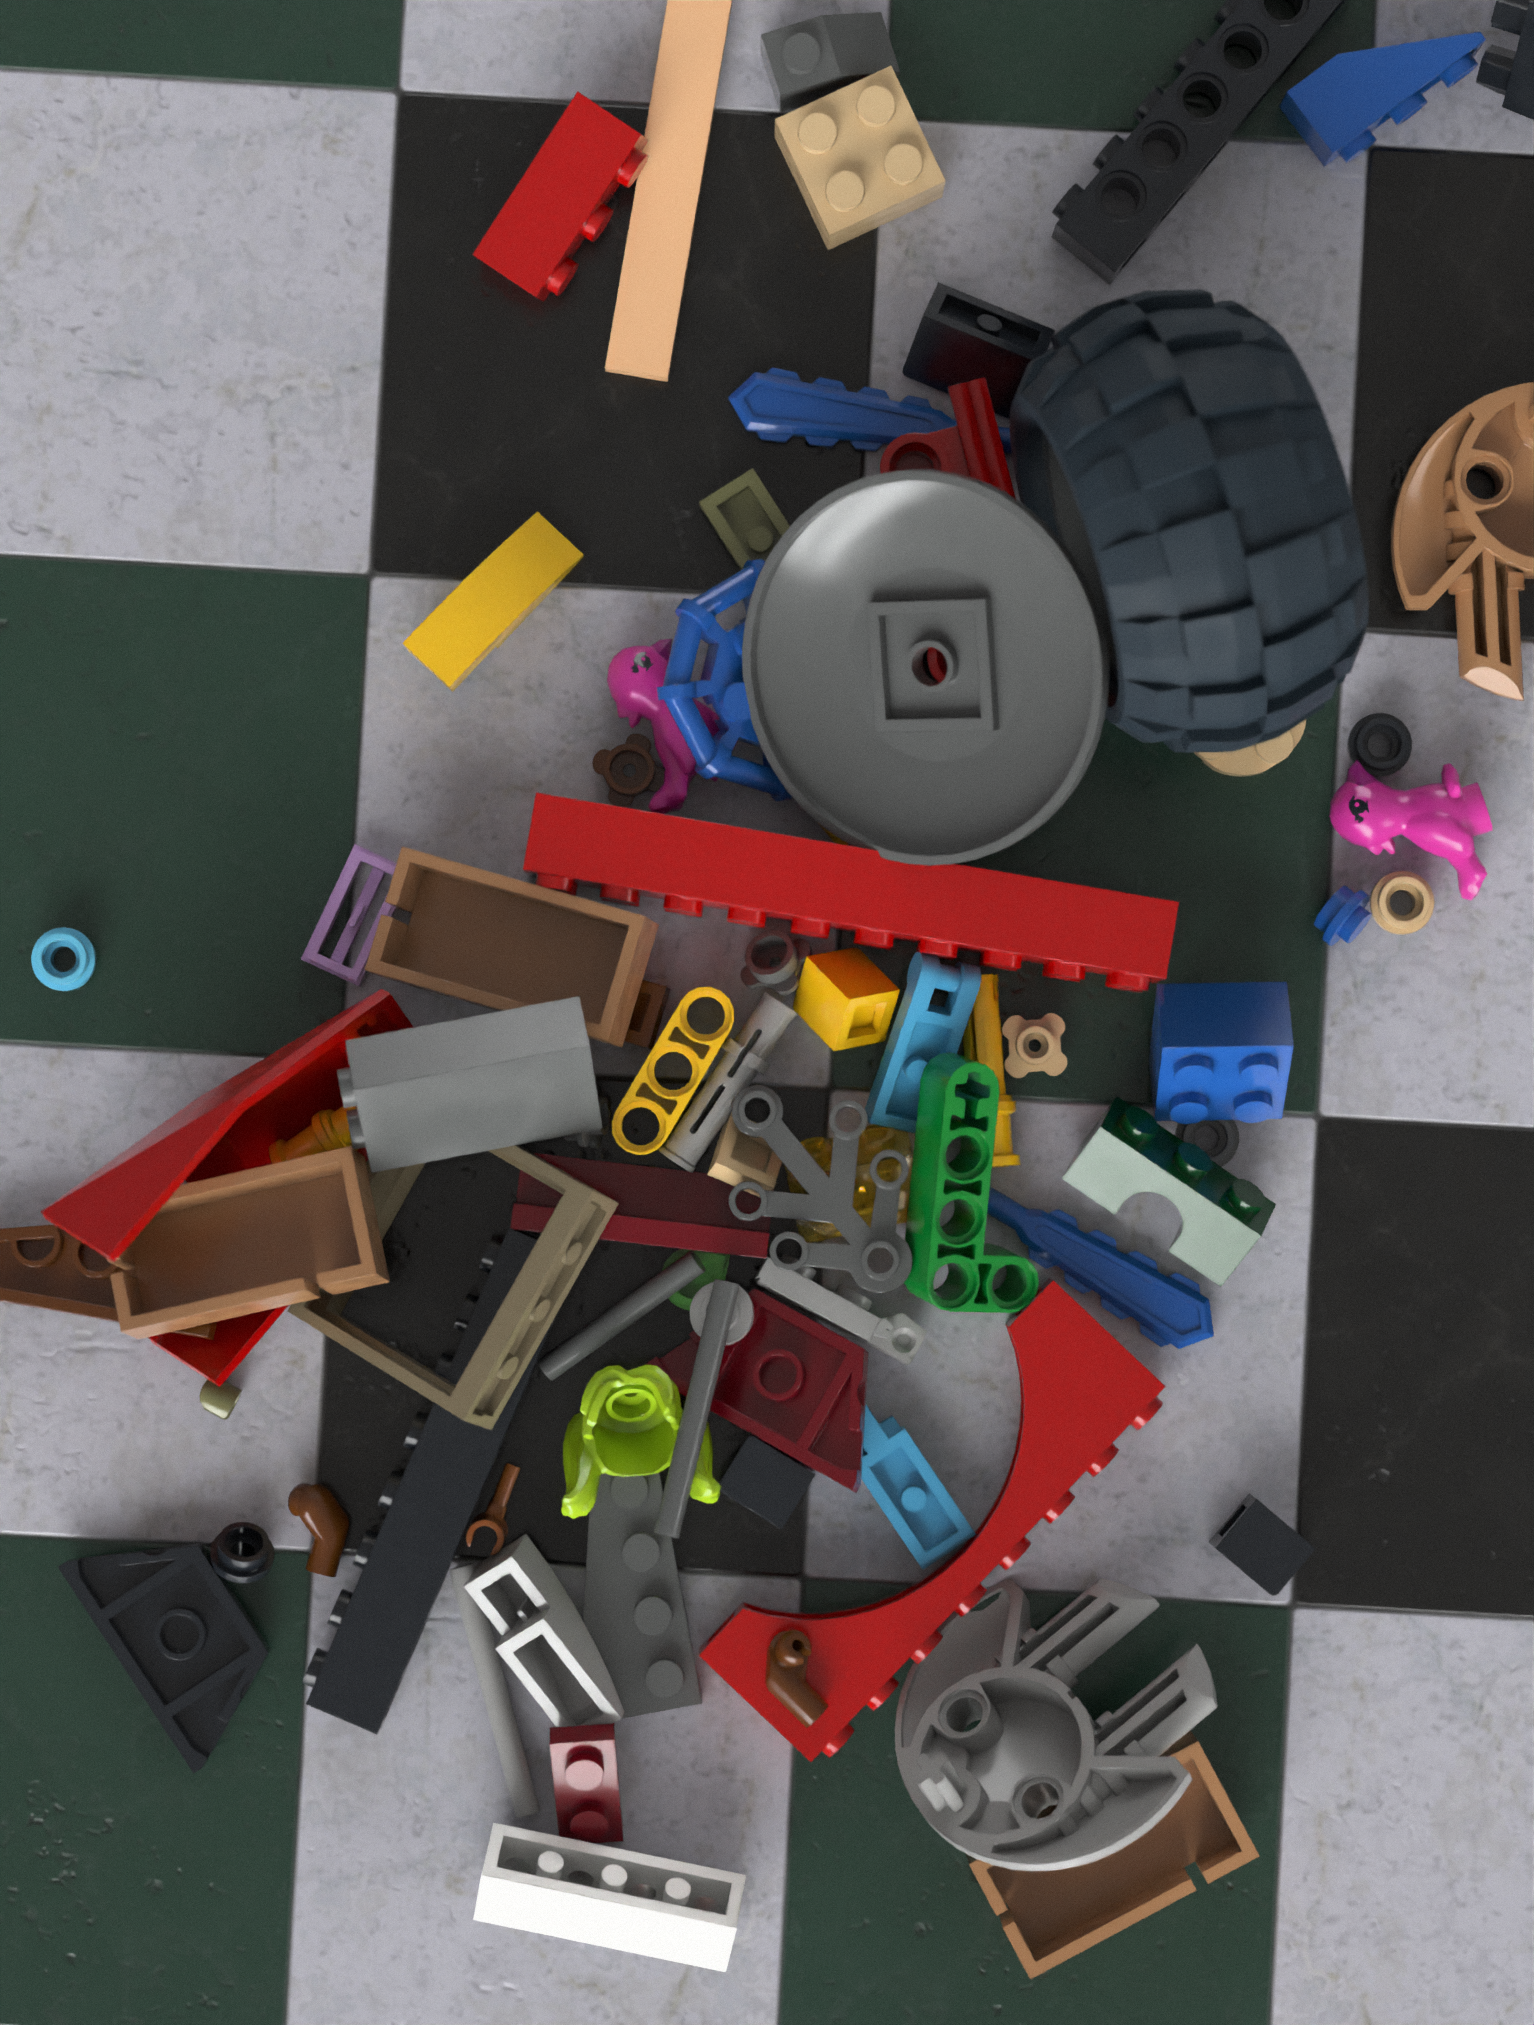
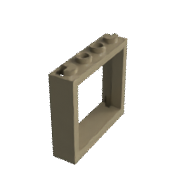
M520 1145L488 1151L563 1194L457 1385L341 1315L353 1291L333 1295L319 1287L321 1298L292 1304L288 1309V1312L463 1421L490 1430L493 1429L619 1204ZM369 1159L366 1162L381 1240H383L425 1163L371 1173Z

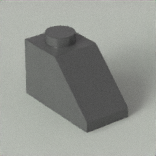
M881 12L820 15L761 34V56L780 113L807 105L889 66H892L896 76L900 75V69Z

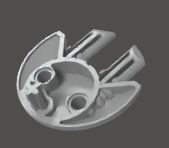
M1009 1578L987 1589L978 1603L996 1593H1001L999 1598L984 1610L968 1612L963 1617H960L954 1611L937 1628L943 1635L939 1644L919 1664L913 1662L901 1690L896 1711L895 1750L898 1766L904 1785L924 1818L942 1838L960 1851L991 1865L1013 1870L1053 1871L1072 1868L1099 1860L1136 1841L1152 1829L1177 1803L1192 1781V1777L1175 1757L1159 1756L1217 1708L1216 1690L1206 1658L1199 1645L1196 1644L1116 1712L1111 1714L1109 1711H1105L1094 1722L1087 1709L1071 1691L1079 1683L1076 1676L1152 1614L1160 1604L1150 1595L1135 1588L1100 1578L1036 1631L1031 1627L1030 1602L1020 1587ZM981 1720L974 1729L963 1732L968 1724ZM1051 1805H1057L1052 1814L1045 1818L1037 1819V1816L1043 1809Z

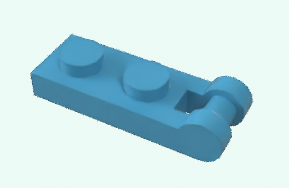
M921 952L914 954L908 968L907 987L865 1106L869 1123L915 1133L920 1080L923 1069L932 1058L939 1054L948 1052L957 1054L981 983V969L979 966L960 961L955 966L941 964L938 956ZM935 988L948 991L944 1007L929 1004Z

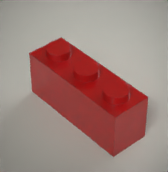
M577 91L472 255L542 301L546 300L550 292L559 296L577 271L579 264L572 260L584 239L587 238L594 242L608 224L614 210L607 206L619 185L622 184L629 188L647 163L649 156L642 152L648 140L642 134Z

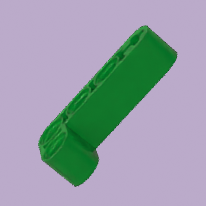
M952 1052L942 1053L932 1058L923 1069L920 1080L905 1241L910 1247L912 1254V1268L904 1284L915 1296L945 1311L990 1313L1021 1311L1032 1302L1038 1290V1273L1034 1265L1024 1257L1001 1246L984 1243L999 1102V1081L994 1071L985 1064ZM957 1084H964L963 1088H956ZM955 1115L957 1117L962 1118V1120L959 1121L955 1118H951V1116ZM959 1136L961 1140L959 1154L954 1160L947 1163V1148L951 1141ZM953 1200L955 1207L953 1216L948 1223L940 1226L939 1217L941 1210L947 1203ZM948 1264L946 1280L941 1286L934 1289L933 1280L936 1272L940 1267ZM1006 1265L1007 1274L1004 1282L1000 1287L993 1290L992 1282L994 1275L1000 1268Z

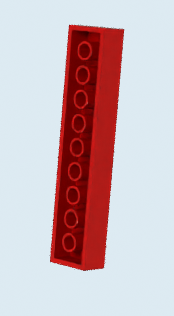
M537 792L523 865L525 873L529 877L536 878L535 885L576 896L577 887L580 885L600 889L599 897L601 901L619 905L639 907L640 897L644 896L664 900V911L678 915L702 918L704 907L728 911V923L765 929L766 918L768 917L791 921L790 933L807 937L828 939L830 928L855 932L853 944L891 950L894 939L918 943L916 953L921 952L935 955L939 959L954 961V958H957L958 950L981 954L980 966L1007 971L1021 969L1022 961L1043 964L1042 976L1065 981L1080 982V980L1085 979L1086 972L1107 975L1105 987L1138 993L1148 991L1150 983H1157L1167 978L1179 906L1177 901L960 864L933 866L906 864L881 858L879 852L872 849Z

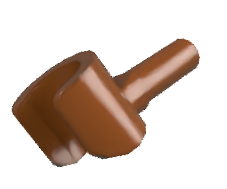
M508 1463L505 1464L493 1498L489 1501L486 1511L474 1518L467 1531L466 1542L468 1547L473 1542L476 1529L487 1526L494 1529L498 1538L491 1556L500 1551L508 1533L507 1524L503 1519L507 1510L506 1506L521 1468Z

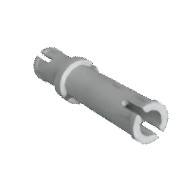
M766 992L761 996L762 999L736 1038H727L722 1046L726 1053L694 1098L665 1145L659 1149L660 1153L691 1173L694 1172L696 1164L723 1124L728 1120L735 1097L743 1089L749 1087L758 1072L763 1075L771 1065L766 1061L792 1020L798 1015L794 1010Z

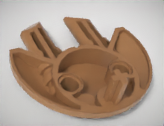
M1534 382L1503 388L1481 397L1450 417L1429 438L1409 467L1400 487L1391 528L1393 571L1405 609L1428 610L1448 589L1450 595H1455L1460 678L1492 694L1517 701H1524L1519 591L1525 590L1524 578L1534 579ZM1479 469L1490 474L1495 483V494L1492 498L1480 499L1471 494L1466 484L1469 470Z

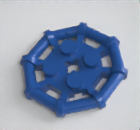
M763 559L746 561L741 571L692 600L683 599L675 610L679 620L663 686L657 687L658 700L665 701L697 762L695 771L705 780L716 777L770 794L774 801L779 802L791 800L793 797L788 793L773 771L764 752L763 765L732 755V750L737 741L761 748L752 725L742 674V645L746 617L739 620L740 623L730 629H723L715 618L717 614L742 599L747 615L751 595L765 564ZM701 639L709 644L700 681H690ZM702 697L706 705L712 704L719 717L718 720H715L719 731L713 737L693 701L694 698Z

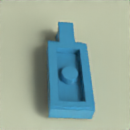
M866 1405L861 1479L922 1570H924L976 1535V1533L905 1427H900L893 1415L879 1423Z

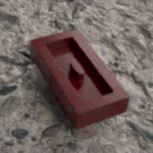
M614 1723L551 1727L550 1754L558 1835L590 1843L622 1842L623 1816Z

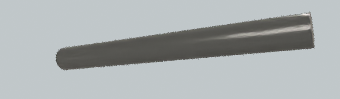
M720 1279L714 1280L654 1533L675 1538L680 1537L739 1291V1284Z

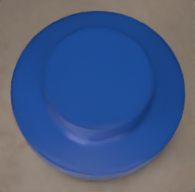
M1346 885L1338 889L1327 901L1314 921V926L1324 933L1322 940L1329 946L1334 945L1340 939L1344 940L1347 944L1351 943L1364 929L1372 916V913L1365 909L1370 896L1363 890L1355 893Z

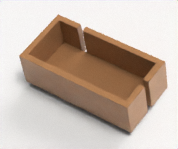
M401 847L385 902L402 911L412 913L407 925L395 918L381 914L364 969L365 971L385 979L495 1011L579 996L588 1038L623 1047L659 924L646 916Z
M351 1146L180 1185L115 1262L107 1258V1262L124 1270L136 1268L137 1278L125 1272L110 1274L120 1330L122 1333L137 1339L321 1298L319 1287L335 1295L390 1282L365 1156Z
M1191 1730L1159 1757H1175L1189 1772L1192 1781L1177 1803L1152 1829L1119 1851L1087 1864L1053 1871L1013 1870L991 1865L966 1854L976 1879L996 1916L999 1915L1002 1927L1030 1979L1196 1891L1192 1880L1184 1868L1193 1862H1196L1209 1884L1259 1857L1208 1758ZM1051 1805L1043 1809L1037 1816V1819L1045 1818L1052 1814L1057 1805Z

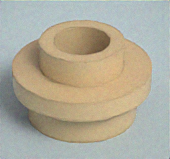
M1396 871L1387 874L1375 884L1370 895V911L1374 920L1382 929L1393 934L1405 935L1416 932L1427 924L1433 914L1434 895L1432 889L1421 876L1413 872ZM1396 891L1407 893L1412 900L1411 910L1406 915H1398L1391 909L1390 899Z

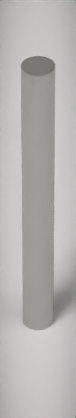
M469 1563L449 1569L515 1816L516 1818L525 1817L541 1810L498 1651L495 1649L496 1644L489 1618L464 1588L465 1583L475 1569L474 1563Z

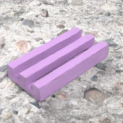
M354 844L301 960L361 987L368 972L364 969L380 916L382 914L393 918L397 910L396 907L386 903L384 900L353 968L346 967L343 963L385 873L393 876L396 867L395 862ZM364 862L373 866L329 959L320 953Z

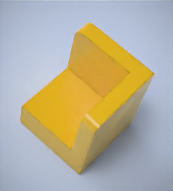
M858 948L806 956L793 1001V1009L833 1051H839L885 1041L900 989Z

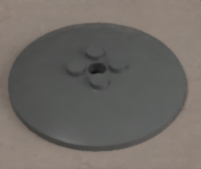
M909 469L873 475L838 488L817 501L800 515L782 535L769 554L750 598L744 625L742 674L751 721L760 746L773 771L802 809L822 827L854 847L877 850L881 858L916 865L957 864L979 859L1013 845L1047 822L1077 787L1090 764L1100 738L1108 697V655L1098 607L1078 563L1062 540L1026 505L988 483L958 473L940 470ZM929 647L938 649L946 658L948 669L941 683L931 680L924 671L923 657Z

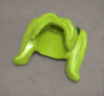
M619 1365L607 1366L596 1372L588 1382L582 1397L580 1413L572 1417L567 1425L564 1436L563 1465L566 1494L561 1500V1511L564 1516H569L572 1519L579 1516H587L596 1502L600 1476L602 1474L621 1477L651 1475L659 1473L670 1466L685 1400L680 1398L678 1387L674 1381L670 1380L669 1376L658 1366L643 1365L628 1371ZM707 1421L690 1496L695 1500L711 1504L719 1499L721 1485L712 1477L713 1447L709 1422Z

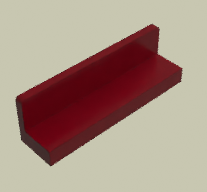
M534 1153L619 1203L599 1239L764 1259L767 1257L771 1217L761 1216L754 1221H743L737 1218L729 1207V1195L734 1186L707 1175L708 1173H691L684 1170ZM520 1170L517 1199L513 1203L510 1229L543 1232L563 1194ZM741 1191L737 1195L736 1206L742 1213L751 1214L759 1209L761 1205L760 1197L746 1191Z

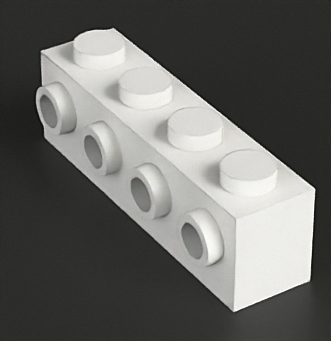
M493 1822L473 1920L726 1972L737 1929L746 1875Z

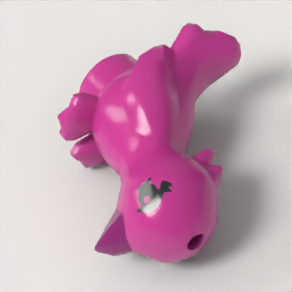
M672 639L658 640L650 646H632L622 649L613 657L608 667L607 683L617 706L618 717H628L630 728H634L640 722L641 717L651 722L654 744L665 771L664 783L652 797L648 807L651 812L660 814L679 811L683 807V803L687 798L689 784L697 775L695 771L696 760L665 701L658 700L657 687L663 686L671 653ZM693 699L713 737L719 731L715 720L719 719L717 713L713 712L705 704ZM712 777L710 780L717 782L718 778Z
M1356 759L1348 769L1346 782L1337 789L1330 802L1329 816L1332 826L1338 834L1350 843L1363 846L1375 855H1379L1383 849L1390 854H1394L1395 842L1392 837L1402 834L1421 849L1445 858L1457 871L1459 891L1463 899L1472 901L1478 896L1481 885L1487 876V869L1475 852L1473 837L1493 831L1490 816L1478 783L1461 787L1457 770L1452 764L1448 763L1442 767V783L1426 784L1406 791L1397 790L1376 780Z

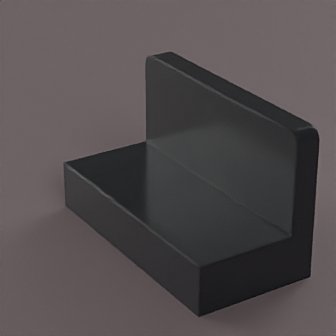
M938 282L921 319L902 373L910 379L949 394V386L986 378L994 413L1010 419L1011 404L1028 364L1032 360L1045 355V351L1048 350L1051 343L1050 337L1055 333V330Z

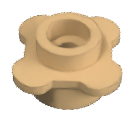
M1048 1013L1042 1019L1025 1020L1019 1015H1014L1004 1022L1002 1033L1008 1039L1009 1056L1004 1061V1067L1009 1075L1014 1078H1023L1028 1072L1044 1071L1049 1076H1057L1065 1070L1067 1057L1061 1052L1060 1036L1065 1031V1023L1060 1016ZM1033 1039L1038 1040L1041 1044V1048L1037 1052H1032L1029 1049V1042Z

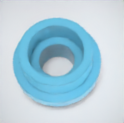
M67 927L55 928L44 933L35 943L31 956L32 968L36 977L45 986L57 991L75 990L83 986L94 973L96 967L95 948L89 938L80 931ZM68 947L75 953L76 962L72 969L61 972L54 964V956L61 948Z

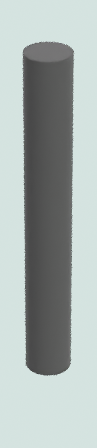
M692 1250L540 1358L538 1360L540 1368L550 1380H555L706 1271L704 1264Z

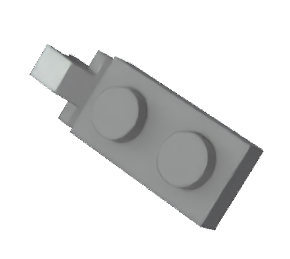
M784 1253L780 1258V1261L785 1264H793L798 1261ZM767 1257L763 1260L753 1279L756 1281L755 1285L906 1366L912 1362L927 1331L903 1312L879 1318L868 1312L873 1302L860 1293L841 1284L838 1285L835 1293L813 1282L812 1280L817 1272L813 1268L802 1266L794 1271H784L775 1266L771 1258Z

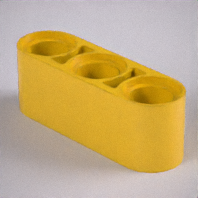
M698 987L684 996L619 1104L612 1120V1134L617 1144L626 1152L635 1155H645L661 1148L732 1030L735 1019L732 1003L721 990L712 987ZM701 998L716 1000L722 1005L725 1012L723 1025L712 1034L703 1035L697 1033L688 1023L687 1014L690 1006ZM668 1053L682 1054L689 1059L692 1065L690 1081L678 1090L664 1088L659 1084L655 1075L657 1062ZM644 1107L656 1114L660 1129L657 1137L652 1142L646 1145H637L626 1138L623 1132V1122L625 1116L631 1110Z

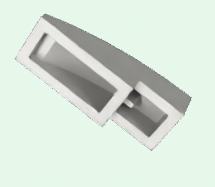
M527 1534L505 1546L495 1555L489 1556L478 1563L465 1583L464 1588L502 1635L495 1649L555 1726L612 1724L621 1719L625 1713L592 1636L553 1570Z

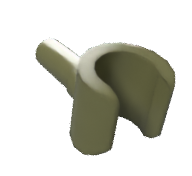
M207 1379L199 1395L200 1402L206 1411L225 1420L229 1418L235 1408L242 1390L226 1381L219 1387Z

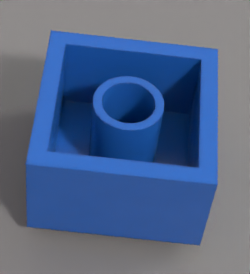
M1287 982L1157 984L1149 1051L1153 1116L1156 1121L1194 1124L1202 1120H1240L1246 1123H1258L1266 1119H1282L1294 1046Z

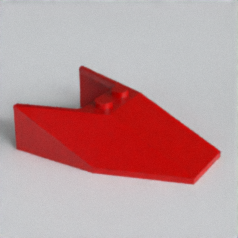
M381 988L198 1097L40 1213L48 1221L112 1262H115L182 1183L188 1184L273 1164L269 1155V1146L278 1139L287 1141L312 1124V1116L320 1110L332 1109L336 1111L343 1107L337 1069L349 1067L345 1040L414 1028L393 996ZM366 1147L359 1148L357 1151L365 1156V1161L367 1162ZM289 1305L217 1321L214 1340L172 1332L148 1338L154 1345L221 1387Z

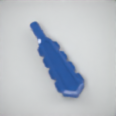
M773 367L765 374L755 372L728 397L746 431L756 432L761 441L786 443L793 436H801L811 446L832 448L839 440L850 441L855 450L876 452L883 444L889 445L894 439L907 433L926 434L957 426L956 420L951 419L941 410L932 409L929 401L925 398L907 395L900 402L890 400L885 390L864 386L859 392L854 393L847 391L841 381L819 377L812 384L801 382L796 372ZM998 426L1004 453L1012 454L1010 428Z
M990 1186L987 1214L1016 1232L1020 1241L1028 1246L1030 1259L1045 1269L1053 1266L1062 1269L1064 1282L1083 1294L1092 1290L1100 1295L1101 1307L1120 1320L1128 1317L1137 1320L1142 1335L1160 1347L1172 1344L1178 1349L1214 1336L1210 1302L1207 1297L1201 1295L1198 1283L1177 1272L1168 1276L1159 1273L1155 1260L1136 1250L1127 1254L1118 1251L1115 1239L1097 1229L1088 1233L1080 1231L1076 1218L1060 1209L1049 1213L1041 1209H1027Z

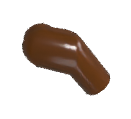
M298 1484L289 1494L288 1508L292 1515L300 1516L302 1522L314 1536L305 1569L323 1576L336 1577L349 1530L348 1516L333 1493L320 1484Z
M798 1630L784 1631L774 1636L767 1648L765 1684L767 1689L807 1728L824 1713L829 1704L806 1682L808 1656L812 1652L809 1638Z

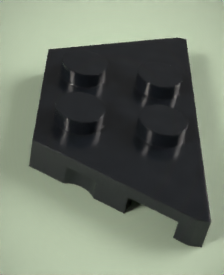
M195 1543L74 1558L58 1566L193 1774L202 1769L271 1651L226 1580L213 1569L210 1563V1556L203 1545Z

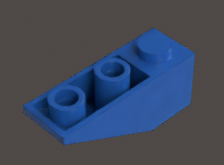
M1481 32L1337 54L1288 90L1279 108L1324 167L1339 156L1342 157L1345 163H1349L1376 142L1377 139L1372 134V131L1391 118L1397 126L1402 124L1427 104L1428 101L1422 95L1441 80L1447 88H1450L1474 70L1478 63L1473 56L1476 55L1486 38Z

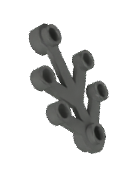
M762 1085L749 1086L739 1092L732 1105V1117L736 1127L749 1137H762L809 1195L767 1191L757 1183L742 1182L736 1185L729 1195V1207L732 1213L743 1221H754L761 1216L833 1223L850 1244L806 1243L805 1239L795 1232H783L776 1236L770 1245V1257L775 1266L784 1271H794L802 1266L850 1271L854 1281L860 1287L873 1293H887L900 1287L908 1278L912 1268L910 1247L896 1233L900 1186L908 1176L909 1167L905 1157L894 1150L881 1151L872 1159L870 1176L877 1186L871 1227H869L852 1207L859 1136L865 1131L868 1122L864 1107L856 1101L843 1100L838 1102L830 1111L829 1126L834 1133L829 1178L782 1121L783 1105L776 1092ZM762 1099L768 1103L770 1114L765 1121L754 1123L746 1117L745 1107L749 1101ZM844 1108H852L860 1115V1126L852 1132L842 1131L836 1124V1115ZM884 1158L896 1159L901 1165V1175L893 1182L883 1181L877 1174V1164ZM745 1189L756 1191L761 1198L759 1209L751 1214L742 1213L736 1206L737 1195ZM785 1239L795 1240L802 1248L800 1259L793 1264H785L777 1257V1247ZM883 1248L890 1252L893 1264L887 1272L876 1273L870 1269L867 1258L872 1250Z

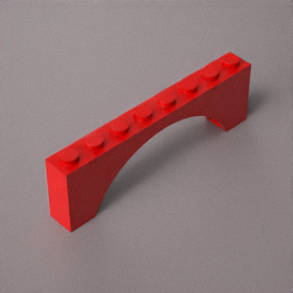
M1048 1278L1037 1290L1032 1302L1021 1311H1017L1005 1324L1014 1348L1019 1372L1021 1397L1019 1430L1014 1454L1005 1481L995 1502L981 1524L974 1531L976 1535L968 1539L960 1549L936 1570L897 1594L871 1604L847 1610L822 1613L787 1612L742 1602L700 1646L698 1656L810 1762L821 1751L830 1758L847 1742L855 1731L849 1724L854 1716L865 1705L873 1711L876 1710L899 1685V1682L893 1675L909 1658L916 1664L924 1660L943 1638V1635L937 1628L953 1611L960 1617L966 1615L986 1593L987 1588L981 1584L986 1576L998 1564L1005 1571L1009 1569L1031 1545V1542L1025 1535L1041 1518L1049 1524L1057 1519L1075 1498V1495L1069 1488L1086 1471L1092 1477L1098 1475L1119 1452V1449L1113 1444L1119 1435L1129 1425L1137 1431L1141 1429L1163 1405V1402L1157 1395L1166 1386L1054 1280ZM798 1630L807 1635L811 1642L812 1652L808 1656L806 1682L829 1704L824 1713L807 1728L767 1689L765 1684L767 1648L774 1636L780 1632Z

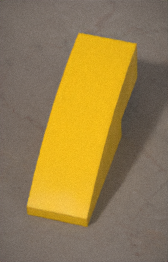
M536 512L467 576L403 642V645L453 692L495 647L499 648L579 563L584 554L539 512Z

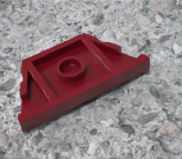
M753 1289L748 1293L754 1305L752 1327L740 1341L725 1346L710 1411L857 1493L861 1486L869 1352L765 1293ZM695 1331L688 1334L690 1336L688 1340L662 1358L655 1357L646 1363V1365H655L662 1369L669 1376L670 1380L674 1381L678 1387L679 1394L684 1397L687 1396L701 1338Z

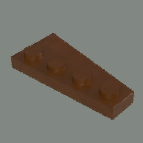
M56 1225L0 1229V1302L119 1323L110 1274L125 1272L137 1278L136 1268L124 1270L107 1262L105 1256ZM217 1322L173 1331L172 1333L214 1340Z

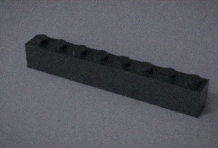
M510 1227L505 1238L493 1234L479 1266V1270L489 1273L479 1297L470 1293L467 1294L453 1327L464 1333L454 1356L445 1352L442 1353L434 1370L435 1373L457 1385L538 1241V1237L522 1230L510 1229ZM558 1313L492 1430L463 1421L436 1403L433 1404L429 1415L420 1411L417 1412L403 1444V1447L413 1450V1454L404 1474L392 1471L378 1503V1506L388 1510L379 1533L369 1529L366 1531L353 1561L354 1566L363 1569L354 1592L346 1589L341 1590L327 1624L338 1628L328 1652L320 1648L316 1649L303 1678L302 1684L312 1687L306 1705L374 1734H378L382 1728Z

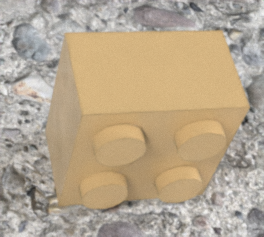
M892 66L886 67L775 119V139L828 250L936 201L943 196L946 181Z

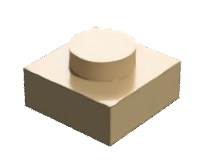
M731 1113L728 1120L723 1124L707 1175L734 1187L742 1182H754L764 1190L772 1191L775 1187L782 1161L762 1137L753 1138L743 1134L736 1127ZM743 1190L757 1197H760V1195L754 1190Z

